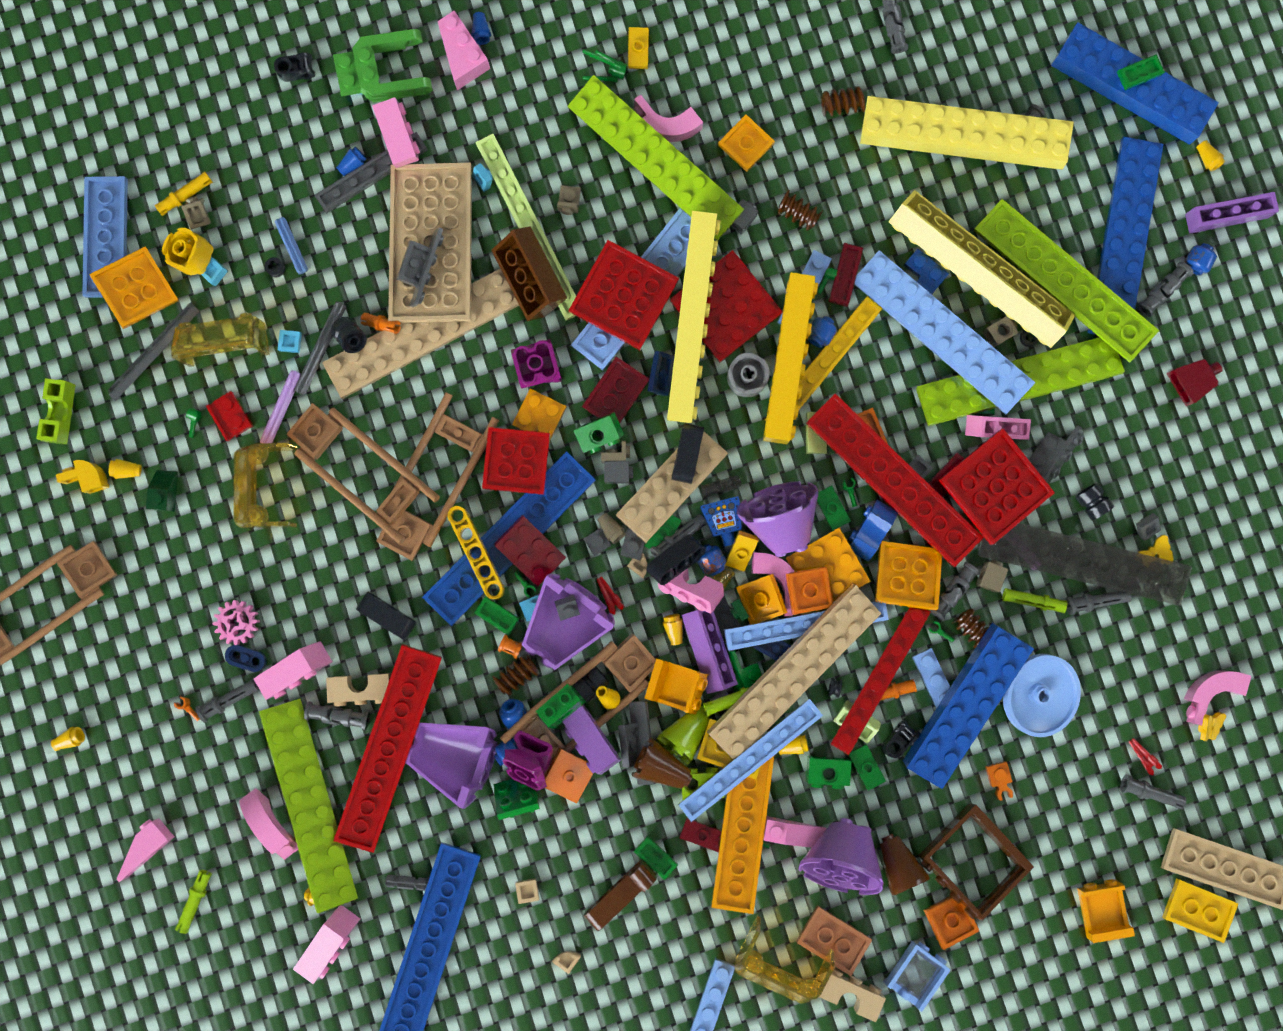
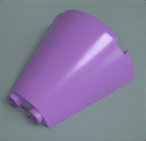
M548 574L544 579L522 646L530 655H539L542 658L541 662L546 667L556 670L615 626V620L611 613L607 614L604 611L607 607L586 588L569 578L561 580L558 574ZM574 595L580 615L560 621L554 601Z
M419 723L414 736V743L411 745L405 763L459 808L464 809L476 799L474 794L479 789H483L495 760L494 755H496L495 747L497 742L494 741V738L497 735L495 730L489 727Z

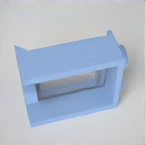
M911 940L910 945L883 982L887 987L892 988L902 998L911 1002L922 1012L950 972V969L945 965L947 961L938 954L935 957L928 953L930 948L920 941L916 944Z

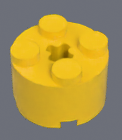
M187 228L176 229L178 231L174 234L170 233L162 247V254L166 258L165 262L187 275L203 274L210 262L214 250L213 246L205 238Z

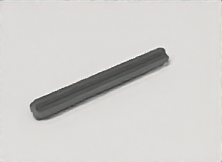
M338 301L335 302L294 388L295 392L301 395L306 394L333 337L331 326L338 318L343 316L346 310L345 304Z

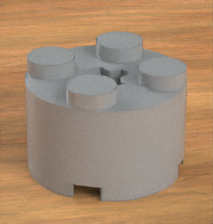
M743 353L737 356L728 369L727 382L729 387L737 396L753 397L758 395L765 388L769 379L770 371L768 364L763 358L753 353ZM746 371H748V374H752L751 379L744 377Z

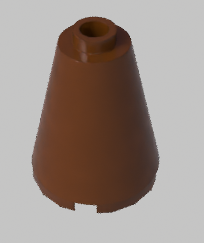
M649 738L647 740L650 743L648 748L643 746L633 767L637 771L632 772L631 775L638 779L682 789L684 786L688 787L693 777L690 774L691 770L657 741Z
M893 834L881 838L883 843L879 845L892 896L930 880L928 873L899 836L894 837Z

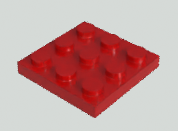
M488 427L482 489L544 495L550 433Z

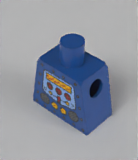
M739 496L700 506L712 536H722L724 547L733 545L735 541L733 532L742 529L741 519L737 514V507L740 505Z

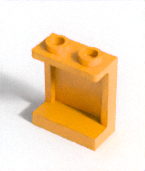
M656 659L645 699L696 715L702 704V693L708 684V674L665 660Z
M1116 879L1105 880L1104 884L1087 883L1084 884V887L1077 888L1087 939L1093 943L1135 936L1134 928L1128 922L1122 891L1125 890L1124 884Z

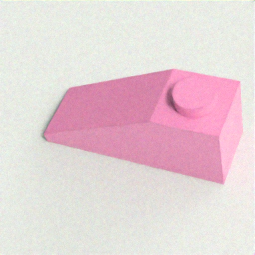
M967 415L965 435L990 438L1003 428L1011 439L1029 440L1031 419Z
M766 816L763 840L784 845L812 848L827 828Z
M159 818L153 821L149 819L139 827L141 831L135 835L117 877L119 882L128 878L174 838V835Z

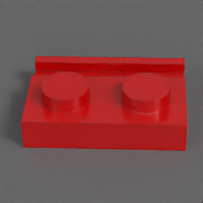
M232 391L216 399L210 405H206L226 441H230L233 437H237L253 427Z

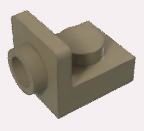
M561 185L559 201L557 203L558 211L565 215L578 213L581 194L580 187Z
M197 196L185 200L186 203L181 208L191 230L211 223L204 206V198L198 199Z
M625 440L622 441V452H618L617 449H606V453H601V462L626 461V458H630V446H626Z

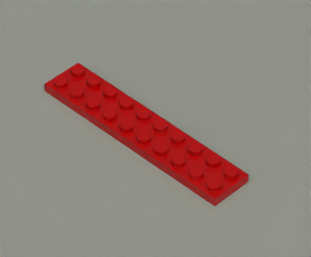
M836 393L806 422L834 452L953 567H956L984 538Z
M404 644L401 645L333 841L374 853L442 659L441 656Z

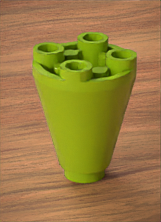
M701 706L696 715L686 713L662 731L656 740L672 755L676 754L679 761L687 766L694 759L710 716H707V712Z

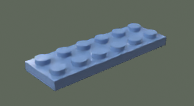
M125 176L84 178L83 296L85 298H103L89 274L127 256L128 179Z

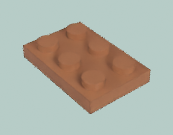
M817 905L796 942L849 976H852L872 939Z

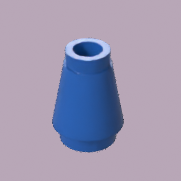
M482 12L473 14L471 36L479 45L487 44L491 37L485 14Z
M355 146L353 149H349L336 168L343 176H346L362 166L367 158Z

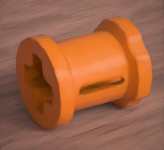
M505 634L499 645L498 652H506L517 659L523 647V642L514 641Z

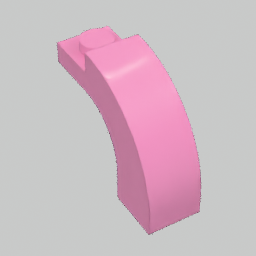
M642 95L634 99V111L669 142L686 140L703 129V121L692 107L676 117L666 118L655 113Z
M753 553L751 574H774L775 579L782 587L783 601L788 612L782 616L793 617L785 574L795 571L787 562L779 557L767 553Z
M1213 671L1198 678L1190 686L1184 697V700L1192 702L1186 711V722L1202 726L1203 717L1207 712L1209 702L1220 692L1227 691L1246 696L1251 676L1233 671Z
M257 788L239 800L247 824L257 839L271 854L277 853L285 860L298 850L295 838L281 826L272 812L269 799Z

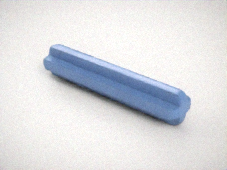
M284 217L276 219V227L297 273L303 274L307 272V265Z

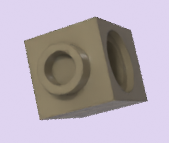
M1007 316L982 331L989 344L993 347L1000 345L1019 333L1016 322ZM998 327H1003L1005 329V336L1001 335L998 332Z
M996 560L984 562L976 586L992 592H1000L1008 569L1003 567V563Z

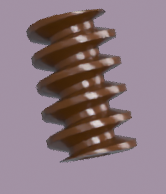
M856 86L853 91L849 87L846 92L844 89H839L838 94L836 90H831L830 95L828 91H824L821 98L823 116L825 117L826 111H828L832 117L834 110L837 111L838 115H841L842 109L845 110L846 114H849L850 108L853 109L854 113H857L858 107L861 108L862 112H865V98L861 88Z
M788 190L779 205L778 214L781 215L786 211V219L793 216V223L800 220L799 227L807 224L806 231H809L815 226L824 210L817 214V206L810 209L811 202L803 205L804 198L796 201L797 194L789 197L790 190Z
M970 608L959 614L951 624L958 622L959 624L956 629H965L962 636L969 634L970 637L967 641L975 640L976 643L973 646L975 649L989 627H985L986 622L984 620L979 621L980 615H973L975 610Z
M528 655L527 659L519 657L520 664L513 661V669L506 666V674L499 671L500 679L492 676L495 684L504 695L506 693L511 696L513 694L511 688L518 691V683L525 686V678L529 681L533 680L531 673L536 676L539 675L538 668Z

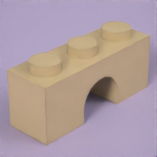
M392 673L368 675V685L364 691H358L353 687L351 676L326 678L327 703L334 702V706L347 705L346 702L354 701L355 705L367 704V700H375V704H380Z
M833 967L831 970L824 968L815 990L818 997L836 1005L845 993L855 994L857 999L853 1008L856 1014L874 1022L877 1021L886 1000L879 987L872 984L868 987L862 984V980L854 976L850 978L843 976L842 971Z

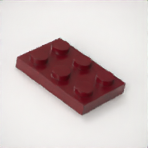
M615 357L582 405V408L598 419L615 412L619 423H621L648 384L649 378L618 357Z
M523 515L494 543V546L537 587L548 574H551L566 559Z

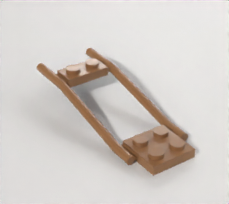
M445 392L406 468L411 472L413 471L434 432L473 452V455L434 525L405 510L394 525H391L405 537V541L402 544H399L382 529L376 542L411 561L415 559L422 543L428 547L433 545L448 516L449 510L454 506L487 445L488 427L496 428L499 422L498 419L492 417L484 434H481L445 415L444 412L453 395ZM401 475V476L399 477V479H398L397 483L395 484L394 488L398 485V483H399L402 479L405 478L403 475Z
M312 403L287 433L301 447L294 453L301 461L373 520L399 544L405 541V537L391 525H394L418 496L419 491H422L433 502H437L440 498L436 492L335 408H331L327 415ZM343 426L405 477L378 507L377 512L372 510L315 462V459L317 460L343 430Z
M92 541L78 551L70 544L0 592L1 603L57 563L79 598H81L78 603L15 647L0 625V666L20 654L83 608L105 595L100 586L118 575L95 541Z
M632 633L618 647L614 642H609L596 656L532 707L500 739L506 744L518 731L522 730L551 744L553 748L551 765L559 748L571 752L575 749L577 743L573 739L564 746L540 720L535 711L566 684H575L602 661L629 694L620 700L618 707L609 709L596 720L598 726L601 727L648 687L649 683L645 677L653 671L656 659Z

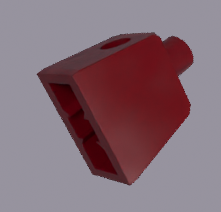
M1205 359L1176 368L1166 374L1185 406H1189L1199 401L1219 384L1216 375L1221 373L1223 369L1217 361L1209 365Z

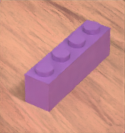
M1275 192L1194 207L1185 216L1190 234L1268 219L1278 213L1279 208Z
M695 610L681 615L699 670L702 673L708 674L707 694L737 685L738 683L714 611L710 614L706 611Z
M584 704L563 721L566 726L564 728L565 733L570 739L573 737L577 743L575 748L581 756L585 755L588 760L586 764L592 773L596 772L602 775L621 761Z

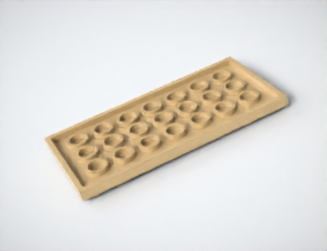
M471 163L407 164L399 168L391 165L388 321H399L400 323L471 321ZM439 227L443 228L441 235L444 236L441 246H437L435 252L438 255L434 266L431 265L429 273H431L430 281L423 288V292H425L424 299L421 304L413 308L410 306L415 287L396 280L408 243L412 240L429 247L434 231Z

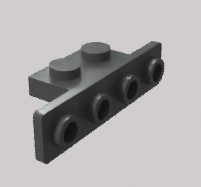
M439 227L434 231L429 247L412 240L408 243L396 280L415 287L410 306L413 308L421 304L424 299L425 292H423V288L430 281L431 273H429L431 265L434 266L438 255L435 252L437 246L440 247L443 242L444 236L441 235L443 228Z
M1077 425L1066 441L1048 432L1029 458V461L1048 485L1052 479L1059 475L1064 462L1070 460L1074 448L1082 443L1084 439L1082 427Z
M647 701L629 703L631 723L618 726L623 767H633L643 746L648 748L650 744L647 742L651 738ZM637 778L638 785L656 784L655 782Z

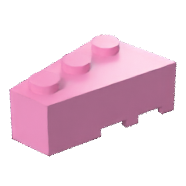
M453 11L440 19L438 25L457 90L488 71L490 66L488 59L456 12Z
M394 97L372 105L393 165L399 168L418 161L417 154L420 153L417 142H413L411 136L413 130L410 123L406 120V110L403 103H399Z
M321 641L298 649L255 677L254 681L265 700L272 697L276 700L286 694L285 690L288 688L292 690L301 685L302 680H308L315 676L317 671L332 663V660Z
M340 905L323 924L293 970L312 984L319 977L323 979L330 969L328 964H333L340 955L338 950L340 948L344 949L351 939L348 936L360 918Z

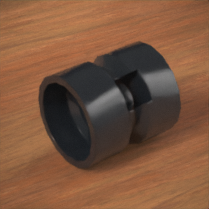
M338 318L331 326L332 336L345 352L357 353L366 345V335L352 318Z
M1098 482L1085 488L1075 496L1078 503L1086 507L1085 513L1091 521L1103 516L1114 508V504L1109 497L1103 496L1104 490Z
M595 666L573 686L589 702L595 697L598 687H607L610 682L598 667Z

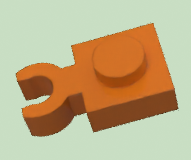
M1003 761L985 766L990 786H997L995 792L997 799L1003 800L1001 796L1003 791H1007L1008 797L1013 798V791L1007 786L1008 783H1012L1007 762Z

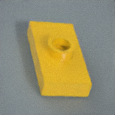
M629 27L628 69H648L649 28Z
M739 530L727 556L725 566L745 571L759 538Z

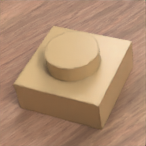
M536 878L515 882L518 904L539 901L540 897Z

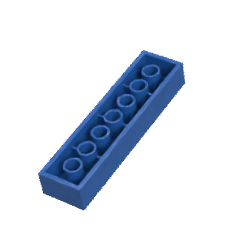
M1077 22L1053 60L1052 67L1189 145L1201 135L1219 102L1166 72L1159 77L1124 90L1117 71L1143 59Z
M992 622L921 731V735L903 759L906 768L943 789L1034 648Z

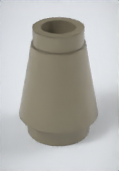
M608 513L598 518V522L608 541L615 544L626 535L624 528L609 516Z

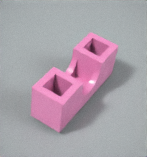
M688 569L665 585L658 583V588L663 593L671 594L680 601L688 602L698 610L706 611L710 614L724 597L723 584L710 577L704 576L697 584L686 583L689 580Z

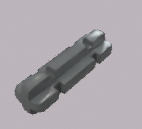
M387 875L385 884L389 888L397 886L400 889L414 890L416 888V890L424 891L427 886V879L419 877L416 879V877L399 876L398 878L396 875Z

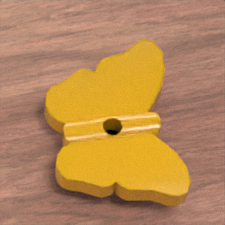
M1160 535L1155 540L1153 547L1150 546L1148 550L1136 552L1133 558L1153 572H1158L1161 569V565L1171 563L1174 559L1173 553L1170 550L1171 546L1168 542V536Z
M1217 712L1213 716L1204 715L1202 726H1198V730L1201 732V740L1208 741V739L1215 740L1217 738L1220 728L1226 719L1224 713Z

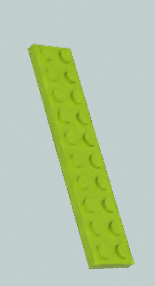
M595 75L590 78L567 106L690 217L692 216V211L716 213L717 220H721L719 234L714 236L717 241L743 213V207Z
M1003 199L974 229V232L1039 287L1075 314L1078 320L1129 363L1159 332L1155 326Z
M1100 337L1010 361L1035 382L1018 402L1121 375L1125 372L1118 352ZM960 375L920 385L916 388L928 426L998 408Z
M301 699L259 711L316 913L318 914L358 899L343 844L333 841L338 827L308 723L304 719Z

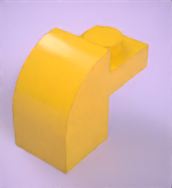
M75 460L73 461L75 467L65 468L62 470L63 473L56 474L58 483L69 484L79 481L81 491L91 494L110 488L104 470L92 462Z

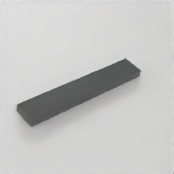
M413 133L411 136L413 142H417L420 153L417 155L420 156L428 151L418 133ZM388 150L314 195L326 214L391 174V165L393 163Z
M189 303L108 389L109 396L116 401L199 313L198 308L194 304Z

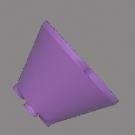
M800 481L777 484L754 493V498L748 502L744 499L737 507L738 517L775 553L776 557L785 556L793 551L802 552L808 548L807 544L811 538L819 494L817 486L813 483L808 482V485H801Z
M841 818L840 822L831 823L799 864V871L803 870L806 878L833 890L848 893L849 889L860 890V895L878 894L883 890L884 883L871 835V828L855 825L850 819Z

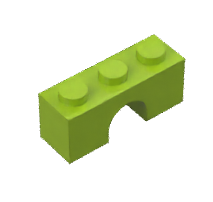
M45 378L42 399H45L48 403V413L45 419H39L37 440L58 444L68 443L75 384L64 380Z

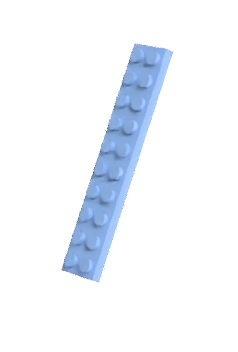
M679 208L641 258L678 277L686 266L691 217ZM588 323L571 346L604 371L625 342Z
M880 250L856 275L855 286L882 307L883 310L1003 413L1007 414L1035 384L1032 379Z

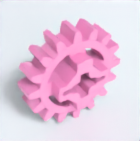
M233 600L232 604L225 602L226 608H218L221 613L214 614V617L218 620L213 622V625L218 626V629L214 632L221 633L220 640L226 639V644H231L234 641V645H240V640L242 643H247V637H255L252 631L259 630L255 627V624L259 623L260 620L255 619L258 612L251 611L253 609L252 605L246 607L245 601H241L239 604L238 600ZM236 609L233 611V614L227 615L229 611ZM234 619H237L239 626H236V623L233 622ZM241 630H246L245 633L237 636Z

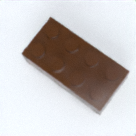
M531 226L513 229L491 250L527 321L547 316L567 299Z

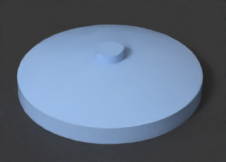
M1050 654L1030 656L1003 696L1004 710L1009 721L1019 731L1034 737H1047L1061 731L1070 723L1078 709L1081 696L1079 678L1073 667L1062 658Z

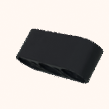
M688 423L683 424L671 480L692 484L704 427Z
M687 535L654 558L648 564L646 571L660 585H665L699 561L701 556L705 554L706 549L692 535Z
M368 591L356 608L357 611L403 640L408 638L417 624L416 621Z

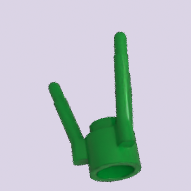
M585 49L582 51L584 54L610 65L608 73L612 74V76H596L600 81L617 83L618 79H624L628 64L618 61L598 50L595 53ZM583 76L582 79L590 80L592 76Z

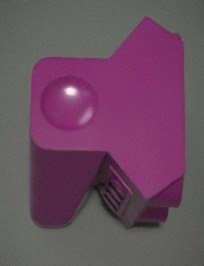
M550 339L540 340L530 345L511 349L521 389L541 383L562 382Z
M518 731L514 737L518 749H505L503 763L508 767L506 772L514 780L539 791L547 787L544 773L550 765L553 752L552 745L523 731Z

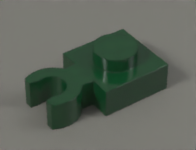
M739 599L731 602L730 611L735 619L739 618L740 621H743L749 617Z

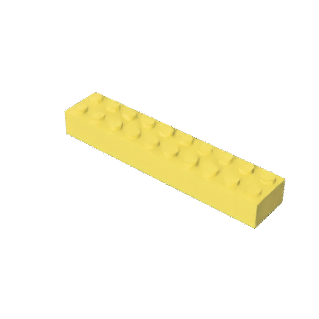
M868 96L860 144L1063 170L1068 162L1074 122Z
M914 190L889 220V223L892 224L896 231L902 232L908 237L910 242L919 245L928 256L937 259L945 269L951 270L957 275L959 280L973 287L977 294L986 297L994 307L1004 311L1008 318L1018 322L1026 332H1031L1043 345L1052 348L1067 332L1075 314Z
M692 211L667 415L668 421L692 423V419L696 420L698 407H694V400L699 399L700 387L696 386L697 379H701L703 366H699V359L704 358L705 345H701L702 338H706L708 324H704V318L709 316L710 304L706 302L707 297H711L713 283L709 282V277L714 275L715 262H712V256H716L718 241L714 240V236L719 234L721 221L717 220L716 213Z

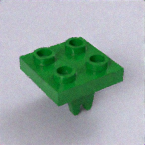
M514 779L493 784L496 812L499 820L509 817L514 818L516 815L527 812L532 813L540 809L537 790Z

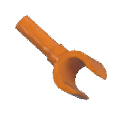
M180 697L184 702L183 706L178 702H174L175 708L185 710L196 721L200 720L197 713L190 706L191 702L188 698Z

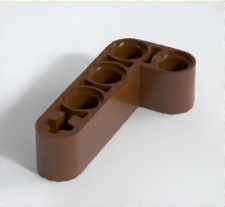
M641 859L600 897L583 916L597 931H600L641 891L645 892L657 880V874Z

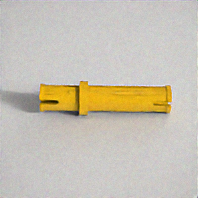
M203 172L174 193L170 192L168 197L154 206L164 216L176 206L180 207L182 202L213 182L207 173Z

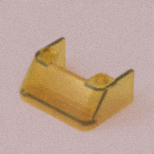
M242 313L240 317L197 324L189 322L179 323V327L174 329L171 344L172 358L189 367H194L193 357L255 348L264 355H270L265 323L256 316H252V313Z
M257 443L240 447L235 451L234 522L238 527L297 528V523L289 521L269 522L268 511L264 507L256 505V465L263 464L268 459L269 451H296V446L290 443Z
M757 916L736 957L734 966L736 973L798 1003L804 1004L818 998L822 994L835 968L834 950H829L816 978L801 979L764 962L762 955L753 950L760 934L761 917Z

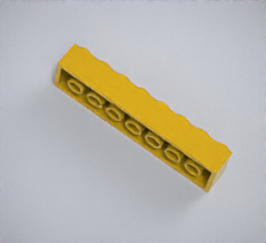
M791 272L787 282L763 441L788 444L795 437L796 426H793V420H796L799 412V405H796V400H799L802 393V385H799V380H802V377H804L806 366L802 364V360H805L808 353L809 344H805V341L809 338L812 324L808 322L812 318L815 309V303L811 302L815 298L818 289V283L815 282V276Z

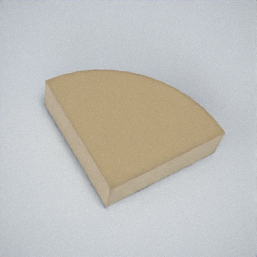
M643 553L640 561L632 559L627 567L642 578H644L647 572V560Z
M565 951L555 956L552 962L569 974L580 959L581 954Z

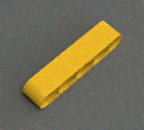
M460 506L452 507L448 512V519L485 595L490 599L501 598L505 592L504 585L469 513ZM460 510L463 512V518L457 522L453 516L456 511ZM466 529H471L473 533L469 540H464L462 536L463 531ZM475 547H479L482 552L481 556L477 559L473 558L471 554ZM487 565L491 572L488 577H483L480 570L483 566ZM493 584H497L500 588V592L496 596L491 595L489 591Z

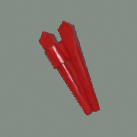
M602 576L597 578L596 580L610 613L615 615V606L623 610L624 604L619 596L614 593Z
M1134 738L1129 741V744L1149 775L1154 774L1153 766L1157 769H1162V765L1153 754H1150Z

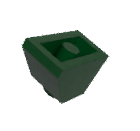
M156 470L147 488L146 509L175 512L178 471Z

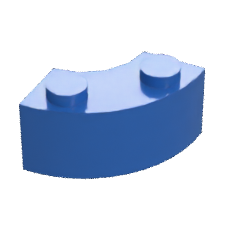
M879 500L873 506L868 505L863 513L865 518L858 530H853L848 538L851 541L850 546L854 553L869 561L892 527L898 513Z

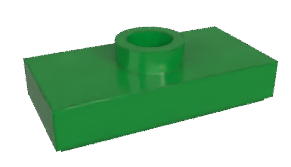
M1157 54L1117 71L1124 90H1128L1165 73Z
M832 485L819 492L817 504L832 531L851 522Z
M672 515L644 546L648 549L652 546L656 547L664 541L663 538L665 536H672L676 532L682 520Z
M487 596L484 597L474 614L508 636L520 619Z
M867 744L850 752L849 757L867 791L886 782Z
M648 835L634 850V853L663 880L678 866V863Z

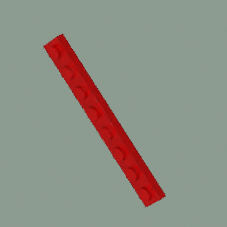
M909 607L831 742L832 746L847 755L850 754L930 615V611Z

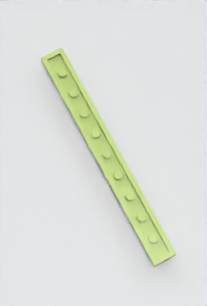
M494 134L475 142L518 228L531 226L567 296V299L558 306L565 321L575 317L568 310L576 295Z

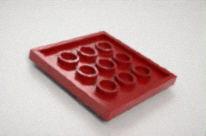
M607 240L568 311L641 350L675 289L679 278Z
M733 250L715 263L714 275L709 277V282L713 283L711 297H707L706 303L710 304L708 318H704V324H708L706 338H702V342L719 363L783 313ZM683 289L670 299L671 304L679 314Z
M1003 428L939 479L940 483L990 545L995 544L1055 493Z

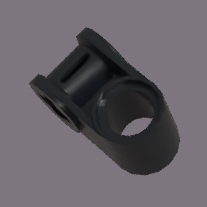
M310 53L279 57L274 62V69L279 78L284 82L306 80L315 77V71L312 70L311 64L313 57ZM289 67L287 71L281 72L282 68Z
M903 719L883 742L882 751L889 757L899 758L919 738L921 733L915 731L907 724L908 721ZM895 742L897 744V751L891 754L889 746Z

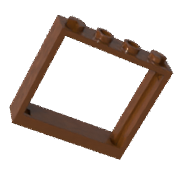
M971 803L918 855L922 860L921 865L928 872L932 870L937 876L935 880L943 888L947 887L951 891L949 895L957 903L961 902L966 907L964 909L966 914L972 919L977 918L982 921L1034 868L976 804ZM970 816L1016 865L977 907L930 858Z

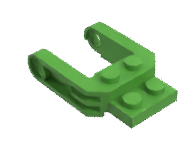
M410 29L363 36L353 46V52L334 54L333 58L341 96L362 93L367 99L376 103L394 97L401 99L431 93L433 88L431 79L428 77L380 84L374 55L375 53L402 50L408 46L422 44L421 31Z

